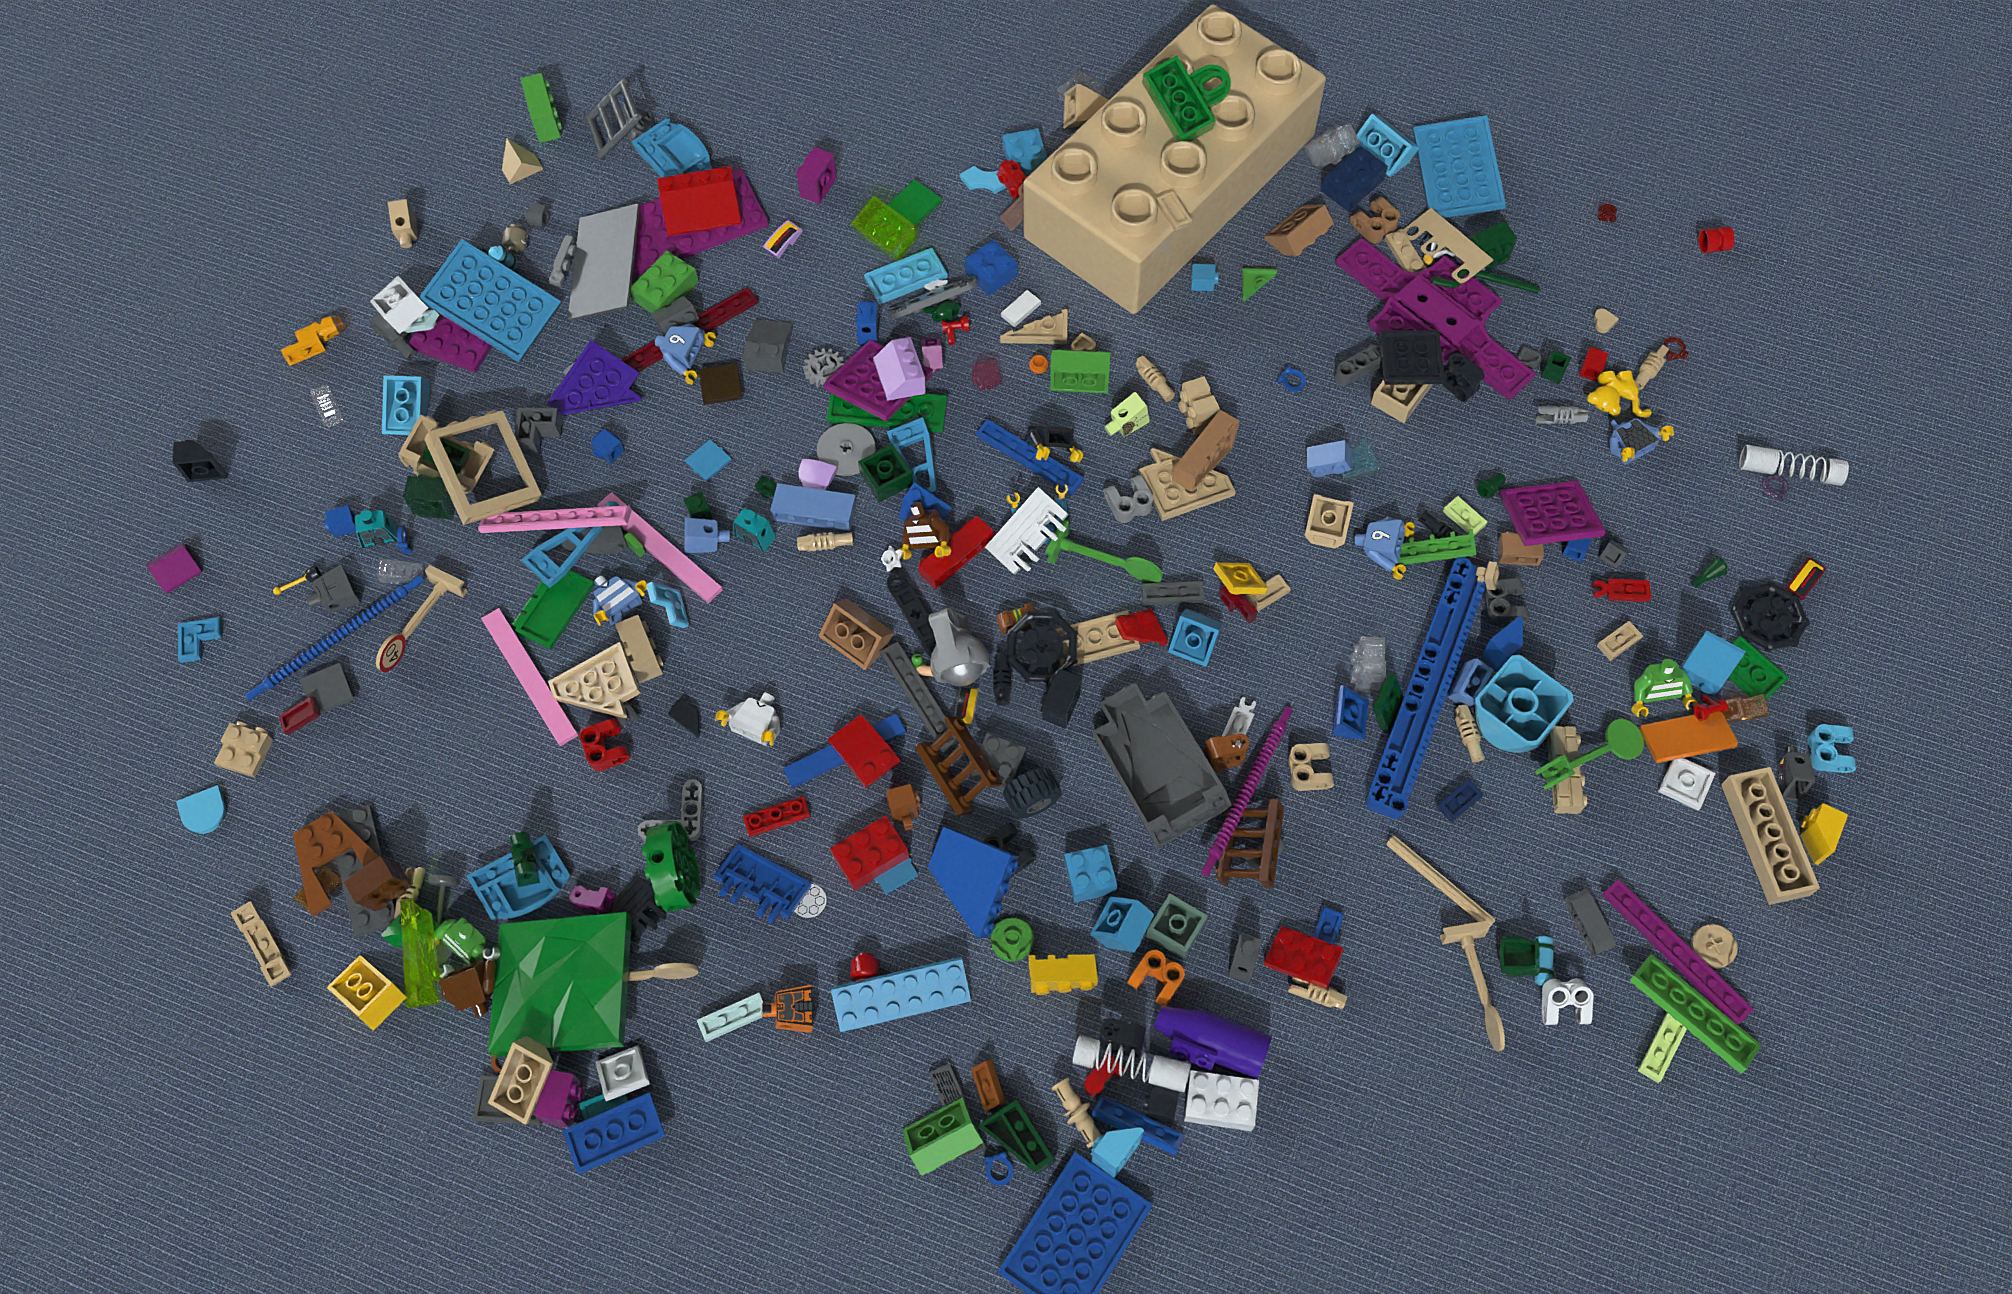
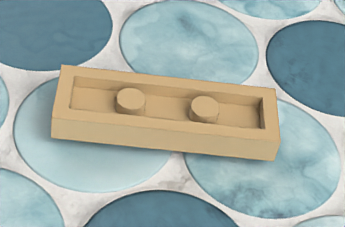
M1402 229L1385 235V242L1404 271L1418 273L1427 269Z

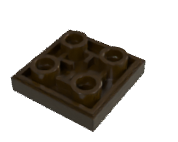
M737 363L698 369L704 405L742 399Z

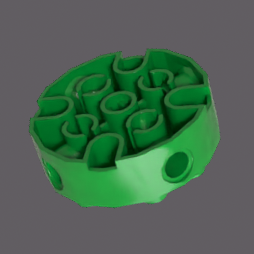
M678 821L651 826L647 830L645 845H642V853L647 860V866H645L646 878L651 880L657 906L661 905L666 912L695 907L698 904L696 897L700 896L699 871L694 849H689L688 833L681 822Z

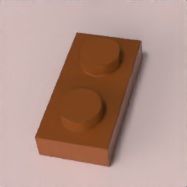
M992 1060L984 1061L972 1068L971 1071L984 1112H991L1006 1104Z

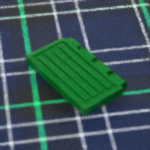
M570 570L551 588L541 581L533 592V595L537 598L530 597L521 610L526 615L519 613L511 625L516 628L517 634L552 650L595 586L594 582Z

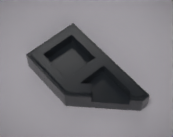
M681 699L668 715L698 738L700 736L698 711Z

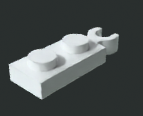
M1245 697L1241 698L1239 708L1234 707L1222 736L1237 733L1247 734L1254 717L1252 712L1256 706L1255 701L1252 702V705L1247 706L1244 704ZM1237 740L1235 745H1238L1240 748L1242 743Z

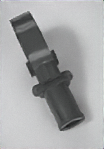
M376 314L369 320L373 329L390 344L392 350H399L407 360L412 359L416 355V350L405 342V336L403 334L399 335L382 316Z

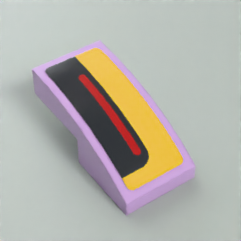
M787 220L770 236L763 247L780 258L789 244L793 246L803 230Z

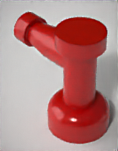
M968 316L961 317L960 321L947 323L941 321L943 333L947 332L949 345L956 344L954 329L962 328L964 332L969 331Z
M1707 694L1701 696V701L1708 706L1704 704L1694 706V714L1699 721L1707 720L1712 713L1728 711V704L1724 699L1716 702Z

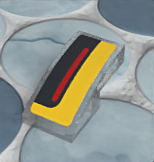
M960 686L954 716H959L963 719L967 729H973L981 688Z

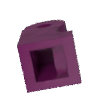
M577 886L571 890L569 899L579 910L601 915L609 914L616 896L609 888L601 887L599 892L587 890L583 886Z

